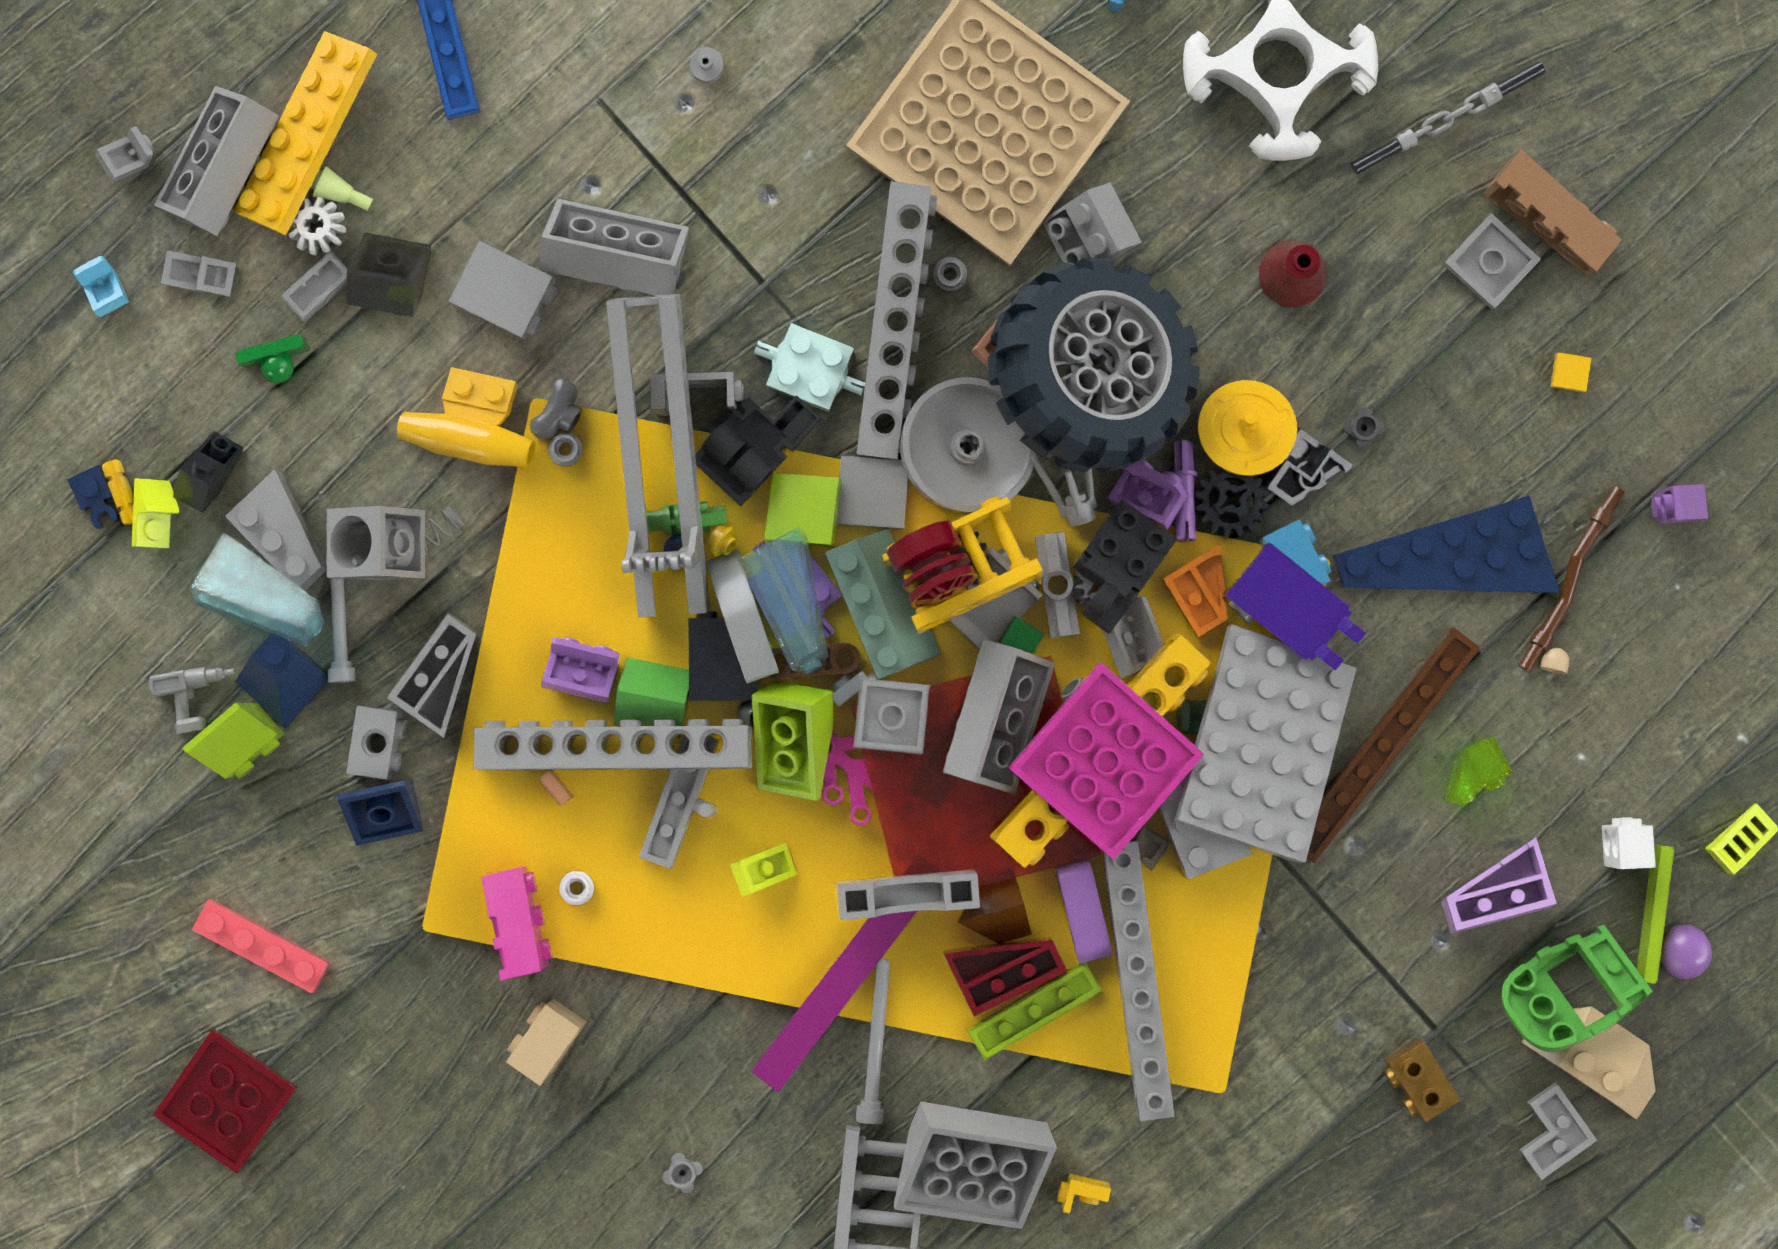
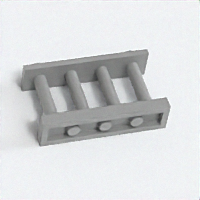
M847 1125L834 1249H924V1246H917L920 1213L913 1212V1214L861 1209L859 1205L852 1204L854 1191H861V1188L897 1191L899 1178L862 1174V1170H856L857 1156L864 1157V1154L903 1158L906 1144L866 1140V1136H859L860 1126ZM857 1222L911 1228L910 1247L902 1248L855 1243V1239H849L850 1225L857 1226Z

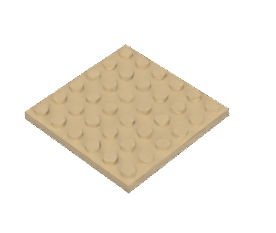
M952 0L847 143L846 148L892 182L931 186V195L937 196L935 213L1008 266H1011L1129 105L1130 100L991 0Z

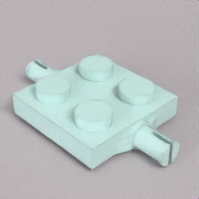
M792 323L784 341L778 348L758 341L755 348V355L757 354L772 360V371L766 383V388L791 398L797 395L806 404L826 412L830 411L835 397L842 388L860 396L865 388V382L847 376L848 364L854 351L853 347Z

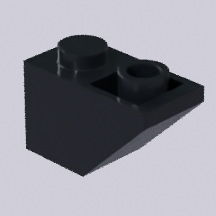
M214 431L179 469L173 497L203 513L220 494L244 447Z

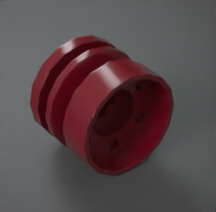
M951 521L936 522L911 532L896 541L886 552L897 575L911 574L904 580L902 587L905 592H911L907 598L913 608L928 606L951 598L969 586L978 577L973 566H967L970 562L967 553L952 555L960 548L962 543Z

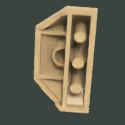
M1591 1006L1574 1009L1585 1026L1605 1016ZM1619 1024L1614 1025L1610 1030L1559 1052L1540 1050L1532 1046L1525 1039L1521 1042L1636 1120L1655 1093L1649 1045Z

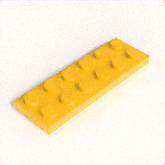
M324 31L233 212L286 236L377 56L376 52L368 47Z

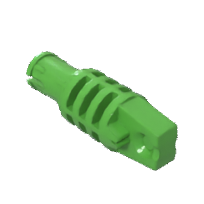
M707 501L700 502L703 532L710 531V526L726 524V506L708 507ZM669 504L662 507L659 511L646 512L648 532L663 531L667 535L681 534L678 504Z

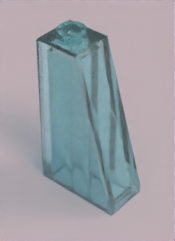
M796 528L737 560L791 669L797 673L802 671L803 674H808L822 666L821 661L828 657L808 539L804 531Z
M226 534L221 536L191 585V591L197 606L304 646L308 645L313 635L317 636L323 626L324 618L321 615L319 601Z

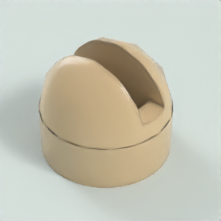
M1561 648L1549 649L1542 657L1540 668L1553 673L1567 674L1569 656Z

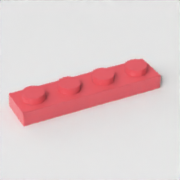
M212 899L207 900L192 928L196 933L310 993H315L331 963Z

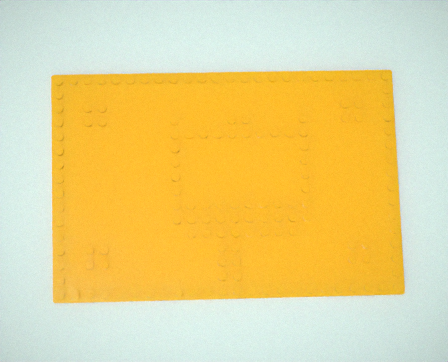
M540 398L533 399L530 404L524 437L535 441V454L530 467H517L422 925L423 929L431 933L494 945L493 939L496 936L492 919H489L482 876L526 866L527 872H533L535 876L537 892H533L535 906L541 905L545 925L540 926L543 939H549L553 958L800 1008L868 919H839L835 882L901 876L918 853L943 872L974 870L977 872L978 881L980 877L1013 868L1032 935L1007 942L1051 937L1068 971L1077 966L1079 962L1055 867L1089 859L1113 954L1112 956L1086 962L1103 992L1004 1050L1131 1075L1102 850L1067 821L1069 824L1068 829L1057 840L1052 838L1044 847L1046 850L1045 854L1035 865L1031 866L1028 864L1024 868L989 836L1032 790L1021 779L1019 780L1016 793L1012 794L958 777L939 809L918 798L921 802L922 810L918 818L911 822L899 820L894 814L893 805L862 784L865 804L871 811V818L865 825L858 826L850 819L852 805L846 771L835 763L836 783L843 790V798L837 805L831 806L823 801L824 783L820 799L817 801L759 790L757 786L754 730L752 729V769H709L699 799L715 804L718 812L714 817H703L699 813L693 812L674 867L669 869L639 858L671 769L553 770L574 796L564 805H559L540 782V778L551 770L481 771L474 769V728H485V721L506 722V727H519V721H539V727H552V721H573V727H586V721L605 720L607 721V727H620V725L613 723L617 689L627 657L689 670L688 618H696V614H689L685 567L679 570L667 568L665 571H652L656 616L638 617L634 571L631 573H623L622 560L626 556L629 538V521L618 414L579 407L582 409V414L570 433L580 439L583 453L576 464L565 467L556 464L550 458L548 446L551 439L543 440L531 433L530 422L541 414L549 401ZM637 418L646 512L659 511L665 505L678 504L671 425ZM560 428L559 431L557 432V434L562 433V432H566V431H564V430H562V429ZM693 430L695 454L701 449L702 444L711 433ZM566 443L560 447V453L563 456H568L572 452L570 444ZM783 448L781 451L787 458L773 472L840 478L841 459L797 450L792 452L790 449ZM696 466L700 502L707 501L708 507L726 506L727 522L724 525L727 527L732 526L737 530L736 538L738 543L733 551L739 550L748 580L750 581L761 572L765 565L752 549L757 545L759 546V543L765 537L772 474L741 507ZM908 478L904 529L889 528L894 542L909 533L927 525L941 521L953 522L968 514L950 512L934 505L918 492ZM1015 495L1009 500L1011 509L1003 513L1024 558L1028 557L1029 561L1038 559L1035 536L1064 532L1072 580L1076 572L1072 568L1110 516L1109 513L1094 511L1096 517L1094 520L1083 525L1070 526L1067 517L1061 518L1056 503ZM990 519L972 527L973 532L977 531L979 533L978 542L986 543L987 549L983 551L984 555L992 547L997 552L1001 548L1004 549ZM836 524L834 547L803 546L841 592L825 552L888 528ZM719 525L710 526V531L703 532L705 561L715 558L711 554V548L707 546V540ZM1169 526L1168 529L1163 528L1171 535L1175 536V527ZM663 531L648 532L650 553L664 552L665 542L672 535L664 534ZM1195 531V541L1185 542V539H1183L1182 542L1174 543L1137 596V598L1146 596L1164 644L1174 633L1180 634L1211 662L1206 668L1208 674L1203 681L1195 687L1191 685L1183 693L1185 699L1182 704L1173 712L1168 710L1163 716L1165 720L1194 745L1227 626L1233 624L1281 641L1254 618H1252L1253 622L1250 625L1246 624L1229 606L1228 603L1231 600L1226 596L1228 620L1203 635L1196 637L1162 579L1220 545L1222 548V568L1225 580L1224 593L1226 594L1263 548L1261 544L1232 538L1223 539L1222 536ZM764 540L775 556L786 553L796 545L767 542ZM960 540L962 543L961 547L967 551L963 541ZM706 562L710 602L708 611H716L717 618H724ZM1053 576L1049 579L1048 589L1051 593L1061 595L1065 592L1067 584L1062 577ZM1041 578L1036 579L1041 584ZM1094 584L1091 590L1087 592L1088 595L1093 592L1096 593L1100 587ZM1041 586L1038 591L1042 593V596L1019 618L1044 633L1033 655L1055 662L1032 740L1062 706L1063 698L1061 694L1065 687L1077 677L1081 679L1086 678L1099 662L1105 665L1126 685L1139 672L1137 671L1121 678L1114 664L1105 635L1100 627L1082 615L1085 608L1078 603L1075 596L1080 634L1050 638ZM843 594L842 597L828 607L823 615L833 629L836 630L826 640H824L813 624L801 628L788 638L754 596L772 649L849 643L857 648L861 657L858 669L848 674L850 678H854L862 671L866 676L871 673L876 676ZM949 621L931 628L940 649V655L881 679L884 681L930 685L923 754L909 753L911 763L904 770L891 768L871 772L902 795L912 794L908 791L966 696L967 688L971 682L977 662V655L980 652ZM553 637L560 639L565 637L573 638L579 641L580 644L593 647L599 645L606 646L619 653V669L608 704L542 688V679L551 653ZM849 649L840 650L835 658L836 664L844 669L850 668L855 662L854 653ZM807 652L803 655L801 663L805 670L814 671L819 668L821 658L816 652ZM775 654L774 657L779 673L785 670L787 662L784 656ZM1175 666L1168 668L1165 673V681L1168 685H1172L1179 678V671ZM845 675L780 680L767 676L758 680V686L760 690L775 680L830 690L833 694L835 691L831 686ZM859 692L839 707L833 701L834 725L832 732L839 738L854 736ZM1148 692L1143 696L1142 699L1153 708L1156 704L1154 693ZM688 700L683 726H688V720L705 719L709 720V726H722L723 719H738V708L747 700ZM716 734L712 737L720 740L715 752L718 753L724 746V740L721 735ZM617 735L611 736L606 742L607 751L610 754H615L620 750V738ZM647 735L641 739L640 749L644 754L651 753L655 748V740L651 735ZM681 735V738L677 737L674 741V749L676 752L679 748L683 735ZM515 736L508 738L505 743L506 752L512 755L519 748V742ZM545 736L540 740L538 748L541 754L546 755L552 750L553 741L549 736ZM576 737L572 743V749L575 754L579 755L586 750L587 741L585 737ZM858 748L843 752L852 759L858 760L890 755L894 751ZM896 754L894 762L898 766H904L907 759L903 754ZM832 788L827 790L826 797L830 801H836L839 798V793L836 789ZM905 801L902 804L903 812L906 814L913 813L914 804L910 801ZM1048 804L1049 810L1051 812H1057L1050 804ZM857 809L854 812V817L857 821L861 822L866 820L867 814L865 810ZM1157 809L1144 825L1170 842ZM1033 820L1026 825L1025 834L1028 838H1033L1039 834L1041 829L1039 821ZM786 843L798 875L742 897L730 864ZM1171 843L1152 871L1141 861L1171 1084L1215 1093H1223L1227 1088L1272 854L1247 846L1252 855L1191 879L1184 877ZM572 871L585 872L594 883L592 897L582 905H571L560 894L559 887L562 878ZM578 881L572 883L571 890L574 894H581L583 892L582 883ZM964 909L917 911L882 957L890 962L885 1025L974 1043L967 1029L1054 978L974 1017L943 951L998 943L958 923ZM876 966L837 1016L871 1022Z

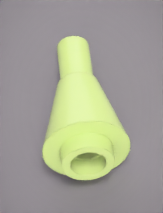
M327 166L323 171H318L310 187L314 190L312 197H322L323 199L343 203L349 202L366 211L369 210L373 201L372 198L353 190L351 185Z

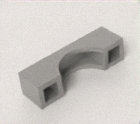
M974 870L835 882L838 917L840 920L871 918L907 911H950L980 908L978 876Z

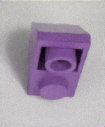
M1704 484L1676 485L1655 491L1651 507L1653 516L1658 518L1659 525L1708 519Z

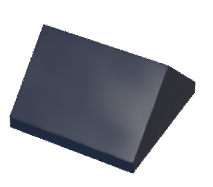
M413 779L337 795V800L356 846L423 831Z

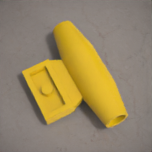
M451 367L442 396L445 414L403 412L397 425V437L401 440L436 454L480 464L530 467L535 454L534 440L499 427L510 416L518 388L516 381Z

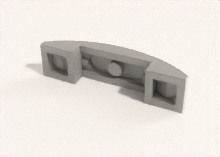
M739 550L732 551L728 555H721L706 560L717 599L746 683L779 673Z

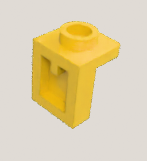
M1069 1173L1067 1182L1061 1181L1057 1201L1062 1202V1211L1070 1214L1074 1194L1080 1195L1079 1200L1082 1202L1099 1205L1100 1200L1109 1201L1111 1187L1108 1182Z

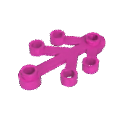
M832 732L831 751L828 753L823 779V801L833 806L840 803L843 798V790L836 783L835 763L845 770L847 774L852 805L850 819L855 825H865L871 818V811L865 804L862 784L893 805L894 814L899 820L911 822L918 818L922 805L916 796L900 794L871 773L872 771L891 768L904 770L911 763L910 754L894 751L890 755L854 760L843 752L858 749L853 747L854 736L839 738ZM896 754L905 755L907 762L904 766H898L894 762ZM836 789L839 793L838 800H828L826 797L827 790ZM905 801H910L914 804L913 813L906 814L903 812L902 804ZM855 810H865L867 814L866 820L857 821L854 817Z

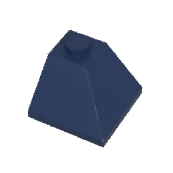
M274 630L250 656L235 682L280 724L287 727L328 683V673L285 633Z

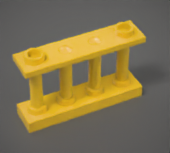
M999 496L992 497L980 504L981 509L952 522L980 577L978 580L979 585L970 590L964 588L940 604L935 605L934 603L917 608L915 610L917 614L912 616L911 619L918 635L1043 577V569L1038 559L1029 561L1028 557L1024 558L1003 515L1004 512L1011 509L1008 496L1001 500ZM989 519L1012 563L1009 566L1011 570L998 576L997 572H992L972 530V527ZM887 553L883 554L882 557L886 567L892 565ZM911 574L902 575V576H903V578H904V580H905V579H907Z

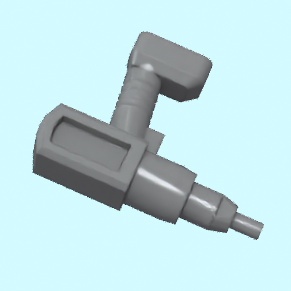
M205 667L150 676L149 690L154 697L174 694L176 707L175 728L177 734L202 730L207 727L206 720L201 716L190 718L188 699L195 698L193 689L207 687L212 682H217L224 679L225 676L235 674V669H206Z

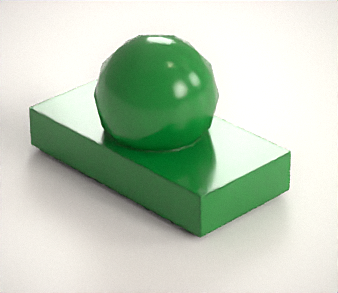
M300 334L237 350L235 356L237 363L244 368L260 364L262 376L268 382L279 384L287 381L292 376L294 365L290 356L310 351L308 339Z

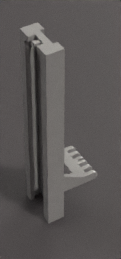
M680 294L610 299L606 302L629 521V538L626 556L622 560L623 573L634 571L638 617L656 616L652 571H665L667 568L679 570L681 567H685L689 614L706 613L710 608ZM656 304L659 306L682 548L679 551L650 553L626 309H631L634 306Z

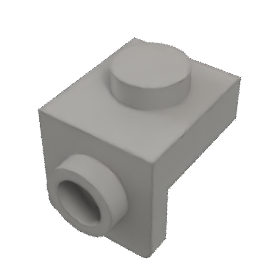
M135 126L129 129L126 137L98 148L95 156L112 183L148 168L153 156V146L149 138L145 134L142 135Z
M863 671L852 679L848 674L831 686L835 691L833 693V701L838 707L859 692L860 678L878 680L873 673L866 676Z

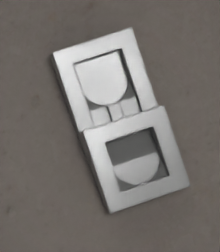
M167 250L160 285L230 297L236 263Z

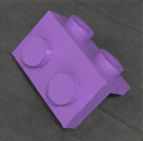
M1141 459L1124 468V472L1110 493L1108 500L1111 504L1117 506L1121 499H1123L1153 522L1168 529L1188 494L1181 485L1182 480L1177 475L1166 470L1163 473L1153 470L1152 465Z
M553 637L551 653L542 679V688L608 704L619 669V653L606 646L599 645L593 647L580 644L579 641L573 638L565 637L560 639Z

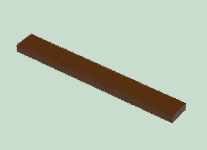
M1454 627L1448 631L1324 792L1307 859L1312 863L1317 861L1480 650L1479 646Z

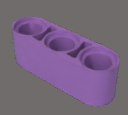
M1089 859L1056 866L1058 883L1079 964L1112 956V948Z

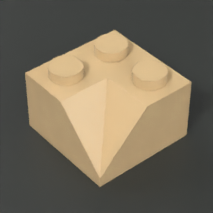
M554 998L547 1004L541 1002L540 1005L536 1006L526 1021L531 1025L526 1034L522 1036L518 1033L506 1050L511 1054L506 1063L539 1086L548 1079L587 1022Z

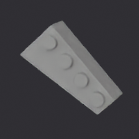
M1186 776L1158 808L1185 878L1191 879L1252 855V852L1246 845L1174 822Z

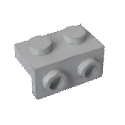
M1141 596L1134 600L1110 634L1102 630L1121 678L1140 671L1164 645L1146 596Z

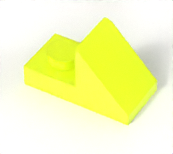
M134 479L132 547L169 548L171 514L179 513V507L176 498L173 497L174 492L170 481Z
M786 843L730 864L742 897L798 875Z

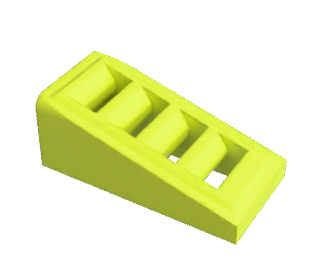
M1755 803L1711 842L1705 850L1727 874L1734 875L1778 831V826ZM1754 816L1766 828L1763 833L1750 821ZM1744 826L1756 837L1753 842L1741 830ZM1736 835L1747 846L1744 850L1734 842L1733 838ZM1726 845L1736 853L1737 856L1734 859L1723 849Z

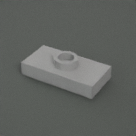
M329 251L287 289L281 297L302 321L306 322L349 284L355 276L332 251Z

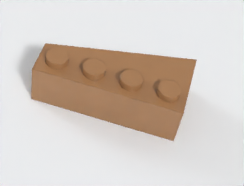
M1522 149L1505 164L1482 193L1588 277L1598 271L1621 242L1613 226L1605 221H1600L1585 204L1578 201Z

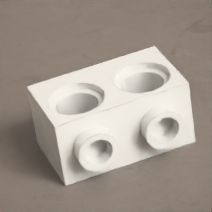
M1632 817L1612 818V825H1602L1604 866L1617 869L1655 868L1653 826L1642 824V819H1633Z

